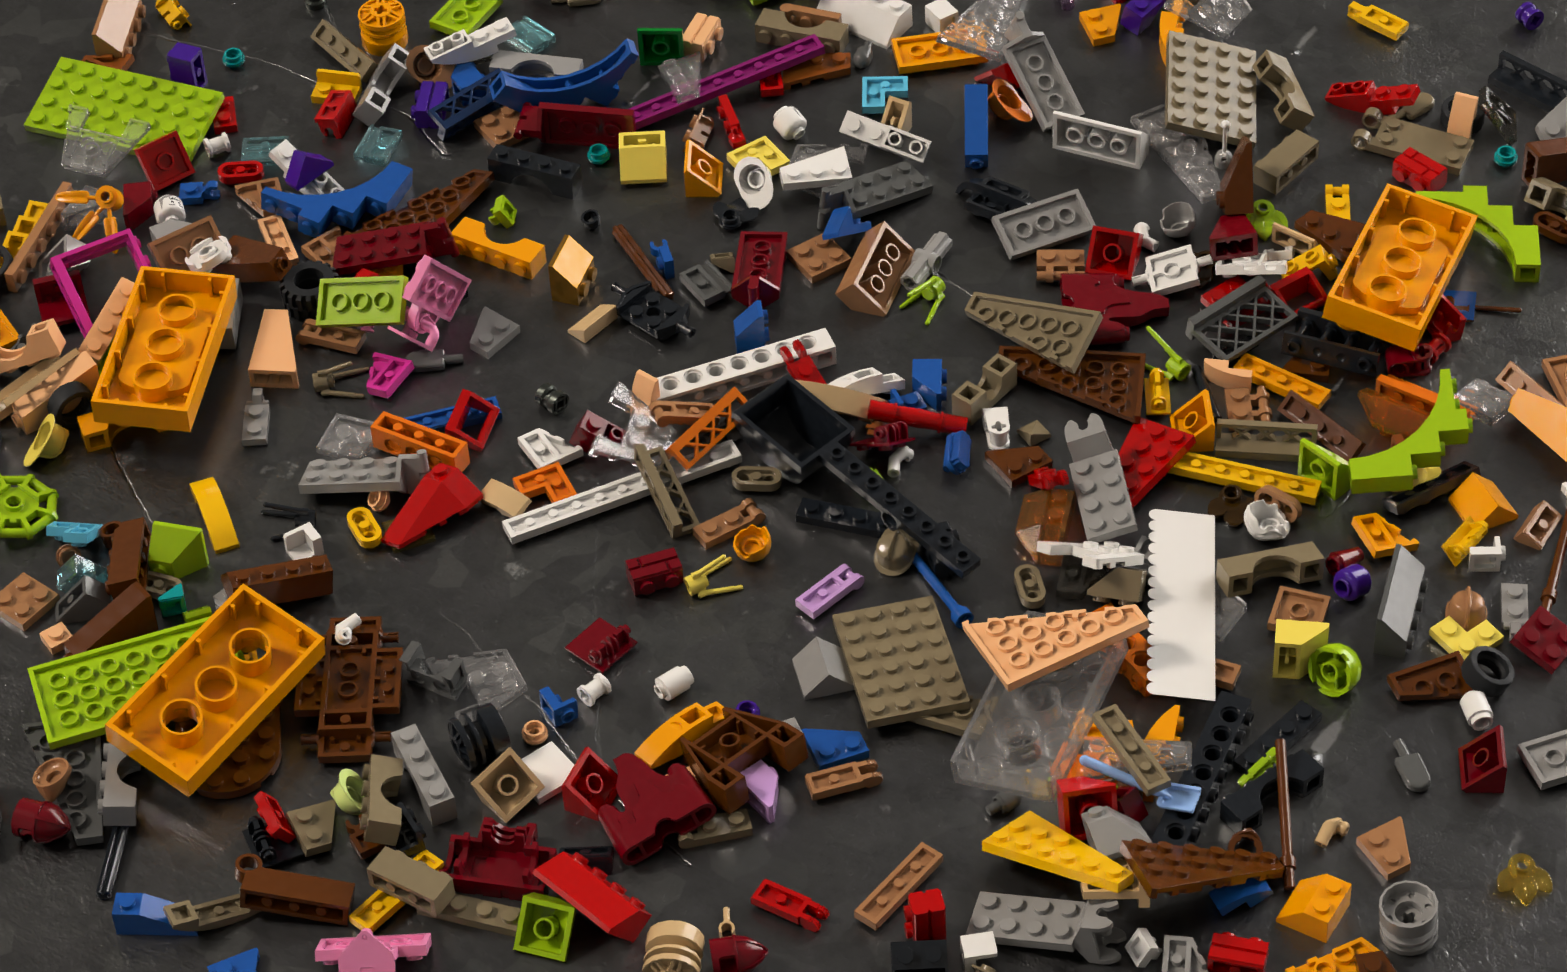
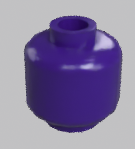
M1351 564L1336 572L1333 580L1334 591L1346 601H1354L1366 595L1372 586L1369 572L1359 564Z

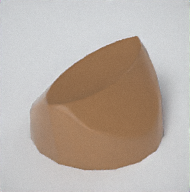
M57 757L45 761L36 769L32 778L33 783L46 801L53 803L64 790L70 778L72 766L65 758Z

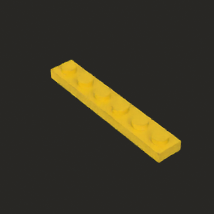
M1187 452L1168 472L1225 486L1233 484L1243 490L1256 492L1264 485H1272L1293 496L1299 502L1311 505L1316 504L1322 485L1320 480Z

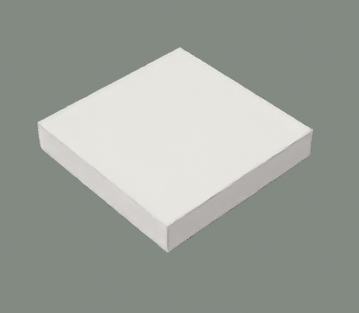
M552 741L521 759L545 786L533 798L539 805L562 792L561 786L574 766Z

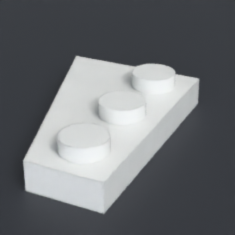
M844 146L779 168L783 191L827 187L852 179Z

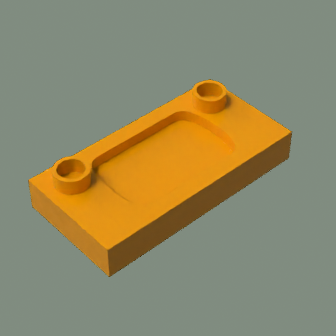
M1387 183L1327 296L1322 318L1337 323L1344 330L1360 331L1415 351L1472 237L1478 216Z
M148 266L140 267L91 399L94 422L115 424L120 427L136 426L191 432L237 299L234 275Z

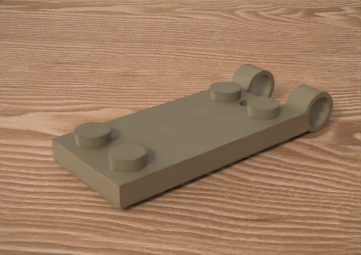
M1375 107L1368 108L1362 117V123L1367 128L1379 129L1375 137H1372L1371 133L1365 129H1357L1351 138V145L1357 150H1367L1392 158L1403 154L1406 149L1411 147L1447 167V173L1460 176L1474 147L1473 139L1388 117Z

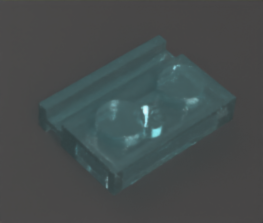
M524 15L522 17L523 20H517L512 23L517 36L507 40L525 53L538 54L549 46L548 43L551 41L554 43L556 37L554 33Z
M371 124L353 153L354 160L363 159L366 163L386 166L403 137L402 130L383 126L376 128Z
M289 136L243 138L241 161H259L263 166L277 165L268 156L269 152L284 140L289 141Z

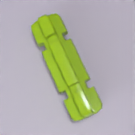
M1275 747L1266 752V757L1262 756L1247 771V775L1243 774L1237 782L1241 788L1248 781L1255 780L1263 775L1268 768L1274 767L1273 765L1276 764Z

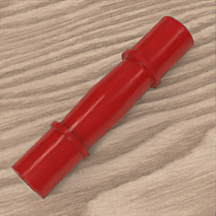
M872 399L869 402L867 419L887 423L903 421L907 426L936 430L939 434L940 432L946 434L957 433L962 430L966 432L968 417L947 414L943 411L936 413L920 408L897 406L898 403L893 404Z

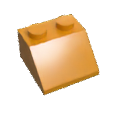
M1329 874L1302 879L1298 882L1280 911L1276 922L1327 943L1350 905L1352 884Z

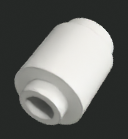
M676 666L655 679V693L659 698L670 701L690 689V685L694 683L693 675L686 666Z
M1475 690L1465 693L1460 700V705L1468 724L1477 731L1489 728L1493 723V712L1485 694Z

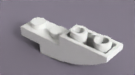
M505 17L467 35L464 29L455 32L423 49L432 64H460L485 58L499 52L497 45L517 36L508 18Z
M848 110L839 130L840 133L860 140L865 144L920 163H924L932 143L930 140Z
M284 140L272 149L268 155L284 171V178H286L293 151L297 150L287 140ZM324 172L299 191L304 195L336 193L345 189L327 172Z
M871 367L844 375L828 385L843 387L874 396V394L878 393L890 394L892 389H905V379L896 373L883 375Z

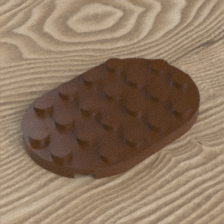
M280 703L197 789L199 795L214 799L240 797L261 787V782L269 775L273 776L282 758ZM193 719L185 722H175V732L190 731L198 723Z

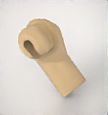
M1339 817L1326 820L1322 824L1314 843L1319 847L1326 848L1332 835L1338 833L1341 836H1345L1348 833L1349 823L1342 821V818Z

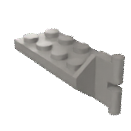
M1017 11L1004 33L1009 43L1004 45L1001 50L1042 131L1045 132L1053 129L1054 110L1084 117L1085 112L1044 32L1031 31L1024 19V13Z
M420 449L416 452L417 454H399L398 458L390 456L384 459H373L371 457H365L360 460L341 458L325 461L324 459H316L309 462L298 485L300 494L398 491L402 494H412L426 475L422 473L430 471L427 452L425 449Z

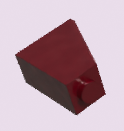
M1232 214L1220 216L1209 237L1212 261L1258 255L1257 232L1246 215Z

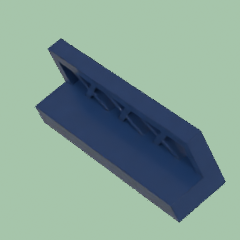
M500 68L428 111V115L439 126L437 136L443 142L472 125L474 120L503 106L493 101L492 95L489 93L490 82L502 71ZM477 89L485 90L486 96L482 98L473 96V91ZM458 100L469 101V105L466 108L455 107V102ZM448 111L451 112V117L443 121L437 113Z

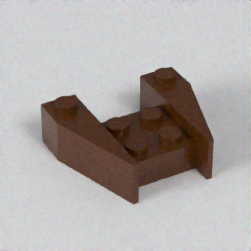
M724 707L722 708L724 716L722 722L694 742L682 736L680 743L686 765L690 766L697 781L713 804L731 814L750 800L745 776L740 772L755 764L764 756L787 771H791L809 758L804 733L786 722Z

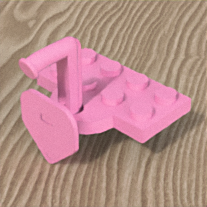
M424 254L423 258L417 263L416 271L411 281L406 284L402 298L412 302L411 307L406 306V324L402 331L389 325L387 329L433 352L439 339V330L436 326L437 321L440 317L448 322L452 320L472 280ZM363 326L360 330L374 333V326ZM418 333H429L425 343L417 340Z
M363 928L356 937L321 939L315 949V962L323 961V965L338 964L339 972H396L395 960L398 957H406L408 961L423 959V956H427L432 944L431 933L374 936L371 929Z

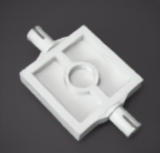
M1189 244L1145 257V274L1132 277L1134 287L1148 283L1152 293L1163 296L1199 286V267L1213 264L1210 254L1196 258L1192 246Z

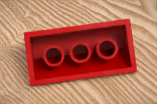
M563 851L534 869L532 872L534 876L605 932L634 943L652 916L644 910L646 905L633 896L631 899L626 896L627 890L614 881L611 884L606 880L608 875L597 867L593 869L587 865L589 860L577 852L572 855Z

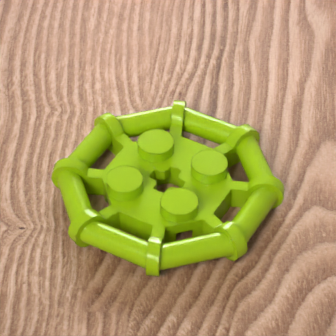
M29 473L27 476H2L0 474V538H26L31 540L35 534L47 525L57 521L59 518L57 515V499L59 498L57 490L50 489L36 479L34 474ZM46 501L47 509L39 507V503ZM36 517L41 518L31 526L29 525V522Z

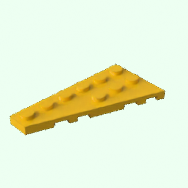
M1030 810L982 840V851L1114 893H1120L1134 883V873Z

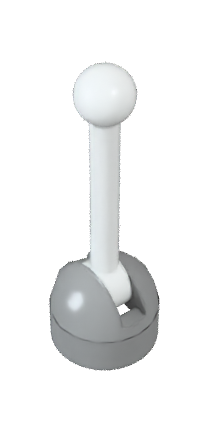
M1224 120L1221 122V127L1223 128L1222 149L1217 151L1214 159V164L1219 169H1227L1233 157L1232 152L1227 150V133L1230 122Z

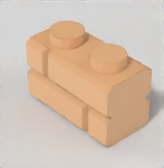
M697 13L683 34L685 58H693V60L703 62L708 54H713L715 43L717 40L721 41L724 33L719 17L711 15L708 17L702 13Z

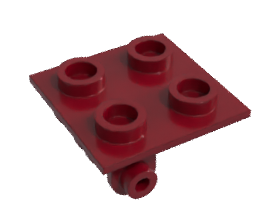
M897 421L876 427L874 437L852 442L849 446H857V451L871 450L872 447H878V451L893 450V447H905L906 442L915 440V437H908L907 424L903 421Z
M599 617L565 646V650L603 674L638 642L630 637L631 629L626 624L623 626L619 625L616 628Z

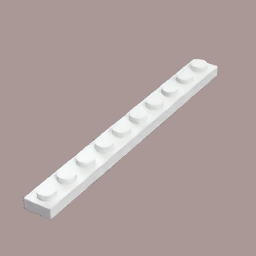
M731 439L713 446L688 471L676 459L669 462L680 484L741 463L742 455ZM694 453L684 457L690 462L694 458ZM638 472L502 521V526L510 542L515 544L651 494L641 473ZM660 475L664 486L669 488L672 482L671 479Z

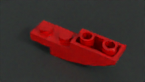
M1359 80L1348 83L1337 82L1331 85L1325 100L1335 106L1360 113H1365L1368 108L1375 107L1383 115L1396 114L1400 106L1414 105L1421 91L1418 84L1380 86L1376 88L1373 80Z

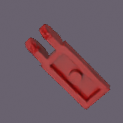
M797 339L792 343L799 357V360L795 362L793 355L786 346L779 348L780 355L786 363L787 370L792 378L826 384L810 355H807L801 341Z
M1048 467L1034 469V474L1027 475L1029 485L1040 489L1050 490L1054 489V486L1057 485L1065 486L1069 484V477L1064 469L1056 471Z
M766 878L751 896V904L798 925L800 923L804 929L817 933L822 926L815 918L826 920L830 914L826 907L812 901V898Z

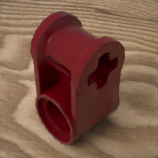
M1418 344L1415 351L1395 345L1387 348L1384 353L1387 372L1395 377L1426 376L1432 371L1430 359L1433 357V349L1427 344Z

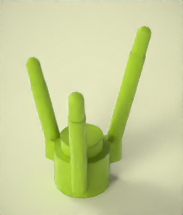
M932 276L928 281L908 292L907 296L910 298L903 302L899 308H905L921 295L927 300L935 299L936 301L925 321V325L928 326L941 301L945 298L943 294L946 289L944 281L937 276Z
M1147 326L1146 330L1170 356L1165 365L1167 372L1162 370L1164 377L1169 378V381H1172L1174 378L1179 381L1184 380L1191 371V365L1177 355L1150 326ZM1145 363L1146 370L1152 371V369L1156 368Z

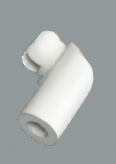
M1137 223L1133 231L1144 234L1142 247L1155 252L1158 249L1159 241L1149 237L1148 230H1150V227L1147 223Z
M909 446L899 447L889 456L888 476L892 478L898 477L900 475V463L903 460L909 462L910 459H913L914 451Z
M356 613L336 625L335 640L338 644L347 645L351 642L352 630L362 623Z

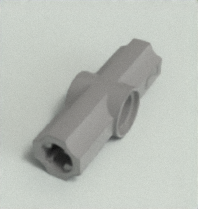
M941 231L937 234L934 233L923 249H916L912 256L911 265L900 277L901 284L906 290H913L923 284L930 274H937L941 267L942 258L952 247V239L948 237L947 233Z

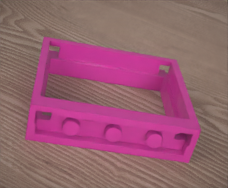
M130 228L50 258V269L84 339L93 324L66 269L123 247L127 248L138 272L141 266L151 267L148 256L143 255L140 250L142 246L139 238L137 239L136 235L133 236Z

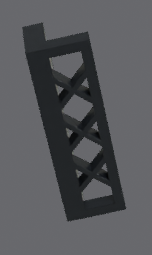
M1504 50L1499 54L1498 68L1488 77L1489 84L1548 113L1566 97L1563 89L1567 90V81ZM1506 61L1510 62L1515 70L1507 67ZM1524 70L1530 72L1534 79L1529 78ZM1543 80L1549 81L1553 89L1547 87Z

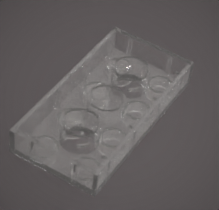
M1027 610L1025 615H1028V618L1046 617L1045 613ZM1127 638L1010 692L1007 691L994 673L950 759L954 783L1054 803L1057 798L1056 780L1067 778L1093 724L1092 713L1100 710L1128 652ZM1026 740H1031L1030 743L1024 745Z

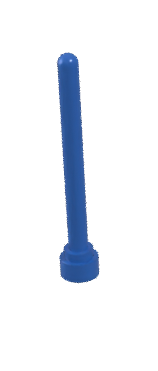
M916 552L912 563L951 611V621L959 629H963L962 622L969 620V624H971L974 619L972 612L966 606L959 605Z

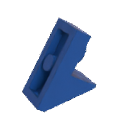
M850 206L836 208L829 218L822 238L827 240L868 231L872 228L871 221L861 223L860 218L853 219Z

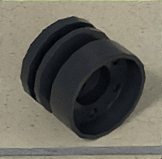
M490 702L472 709L473 722L466 713L460 714L459 720L456 717L447 720V729L453 750L463 766L469 771L475 769L477 763L479 765L486 764L485 751L493 760H496L504 751L511 747V741L505 724L495 706Z

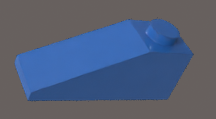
M116 893L112 918L117 935L198 936L199 931H179L172 928L163 911V906L171 905L175 902L145 893Z

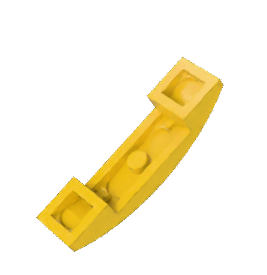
M214 477L190 483V489L202 514L215 554L240 547L228 509Z

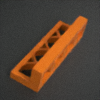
M1380 374L1376 379V398L1423 417H1429L1437 401L1438 393L1390 374L1387 376ZM1459 402L1460 409L1466 408L1467 418H1472L1473 421L1477 416L1478 409Z
M734 386L665 450L668 460L674 456L688 471L735 427L734 422L731 423V402L736 399L743 405L748 400ZM716 416L726 417L727 427L725 429L715 428ZM699 432H710L709 444L699 443ZM683 447L694 448V458L690 462L679 452Z

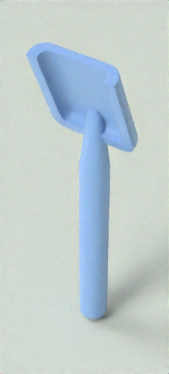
M1082 755L1079 758L1081 765L1131 787H1137L1138 790L1143 792L1131 774L1087 755ZM1171 782V787L1152 795L1158 797L1156 803L1159 808L1193 814L1201 795V787Z

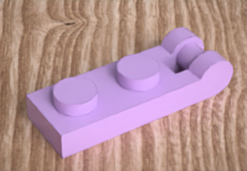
M842 564L796 598V607L814 620L853 589L858 590L861 588L865 578L859 573H853L852 568L848 565Z

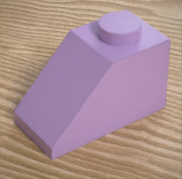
M759 760L740 773L746 779L750 798L748 803L771 824L774 822L777 807L779 775L772 766L769 767L762 760Z

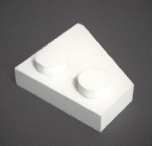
M540 428L517 437L518 445L537 469L556 462L563 465L583 456V448L576 445L574 448L565 444V439L550 435L549 432Z

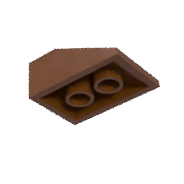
M1247 136L1241 138L1220 183V191H1216V204L1219 205V209H1222L1225 215L1254 213L1252 142Z

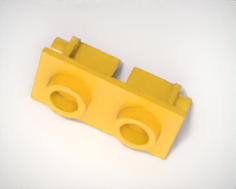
M157 0L155 8L172 29L179 30L186 22L190 27L192 26L187 19L190 16L182 5L177 7L180 4L178 0Z
M1154 368L1150 372L1149 378H1144L1146 415H1171L1169 378H1164V372L1160 368Z
M1469 516L1441 546L1455 567L1469 554L1470 547H1475L1484 535L1487 534L1489 527L1487 522L1483 520L1474 522L1472 517Z

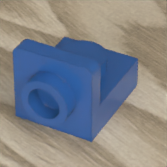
M896 389L890 390L891 399L888 400V403H898L897 406L927 410V405L918 391L900 396Z
M549 686L539 690L541 708L555 728L578 718V704L574 697L562 702L561 697L558 694H554Z

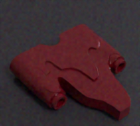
M1060 274L1062 306L1100 311L1103 316L1089 346L1125 343V341L1130 340L1129 326L1139 325L1151 318L1169 316L1170 306L1168 298L1159 294L1124 289V277L1119 276V274Z
M623 753L613 759L618 772L616 789L625 806V811L620 812L615 806L610 804L603 805L598 810V819L622 862L630 866L641 862L662 849L663 840L667 835L672 833L686 835L708 822L715 815L716 806L685 765L680 763L672 764L667 770L668 775L664 776L652 770L634 754Z

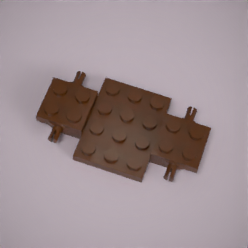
M382 616L360 617L362 623L352 630V639L347 645H340L336 642L335 627L348 617L330 618V626L326 635H321L325 638V655L296 685L295 717L319 716L317 734H301V745L317 744L319 764L369 762L376 742H391V731L375 732L374 714H400L404 662L399 661V659L403 655L404 650L403 647L382 648L384 643H399V632L383 633Z

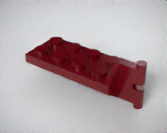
M525 102L513 136L516 139H521L522 137L538 138L542 143L589 147L600 143L604 144L607 148L619 149V133L636 132L635 113L631 109L539 102V106H532L531 103Z
M440 217L436 222L426 221L338 236L332 267L336 269L338 275L359 272L362 268L374 270L416 263L423 258L424 254L431 258L445 255L457 257L460 255V251L454 237H452L446 219Z
M740 232L731 288L733 299L746 307L752 305L756 300H761L763 309L780 298L788 232Z

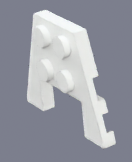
M1286 246L1285 250L1274 251L1273 248L1265 249L1263 253H1258L1255 256L1219 260L1215 264L1216 275H1222L1223 278H1231L1237 275L1286 274L1288 271L1287 260L1293 259L1295 255L1294 246Z
M1083 541V543L1037 542L1038 552L1048 555H1073L1083 558L1082 565L1093 569H1103V566L1115 568L1116 564H1122V566L1126 567L1143 565L1144 554L1135 552L1134 547L1119 546L1118 542L1104 541V545L1092 541Z

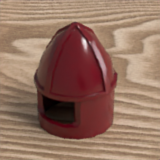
M24 797L17 803L11 821V829L14 836L24 838L25 836L32 835L35 843H49L63 837L71 830L68 816L59 806L50 801H38Z
M732 934L731 936L709 939L714 972H752L769 953L765 946L747 936Z

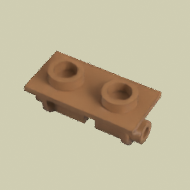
M702 108L699 115L694 114L689 124L692 130L687 129L682 139L685 142L682 152L685 151L688 139L704 149L708 136L714 127L713 118L702 115L705 108Z

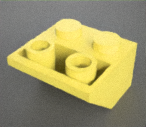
M665 130L619 133L621 184L667 182Z
M1276 619L1272 677L1300 679L1308 674L1309 657L1315 653L1316 649L1328 644L1330 623Z

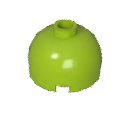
M1329 643L1316 649L1315 653L1311 654L1308 661V672L1312 683L1316 681L1322 687L1318 689L1322 694L1329 697H1339L1357 685L1361 677L1362 666L1357 653L1351 647L1341 643Z

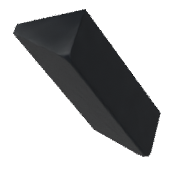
M612 846L561 847L559 850V854L564 851L574 855L577 852L589 860L587 865L592 869L597 867L607 875L613 874L614 847Z

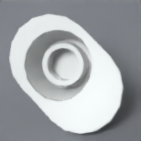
M756 157L741 159L734 170L736 186L748 208L757 207L761 210L770 203L773 197L774 188L771 172Z

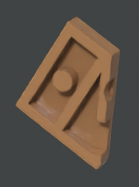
M278 177L235 185L236 195L265 218L276 215L261 209V192L265 187L282 191Z
M1401 816L1357 837L1356 845L1387 881L1410 870L1411 861Z

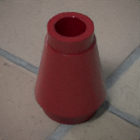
M1359 547L1331 552L1325 560L1326 568L1331 575L1335 576L1339 570L1363 561L1364 553Z

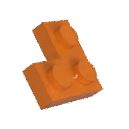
M559 462L512 478L515 489L528 498L546 493L551 503L577 495Z

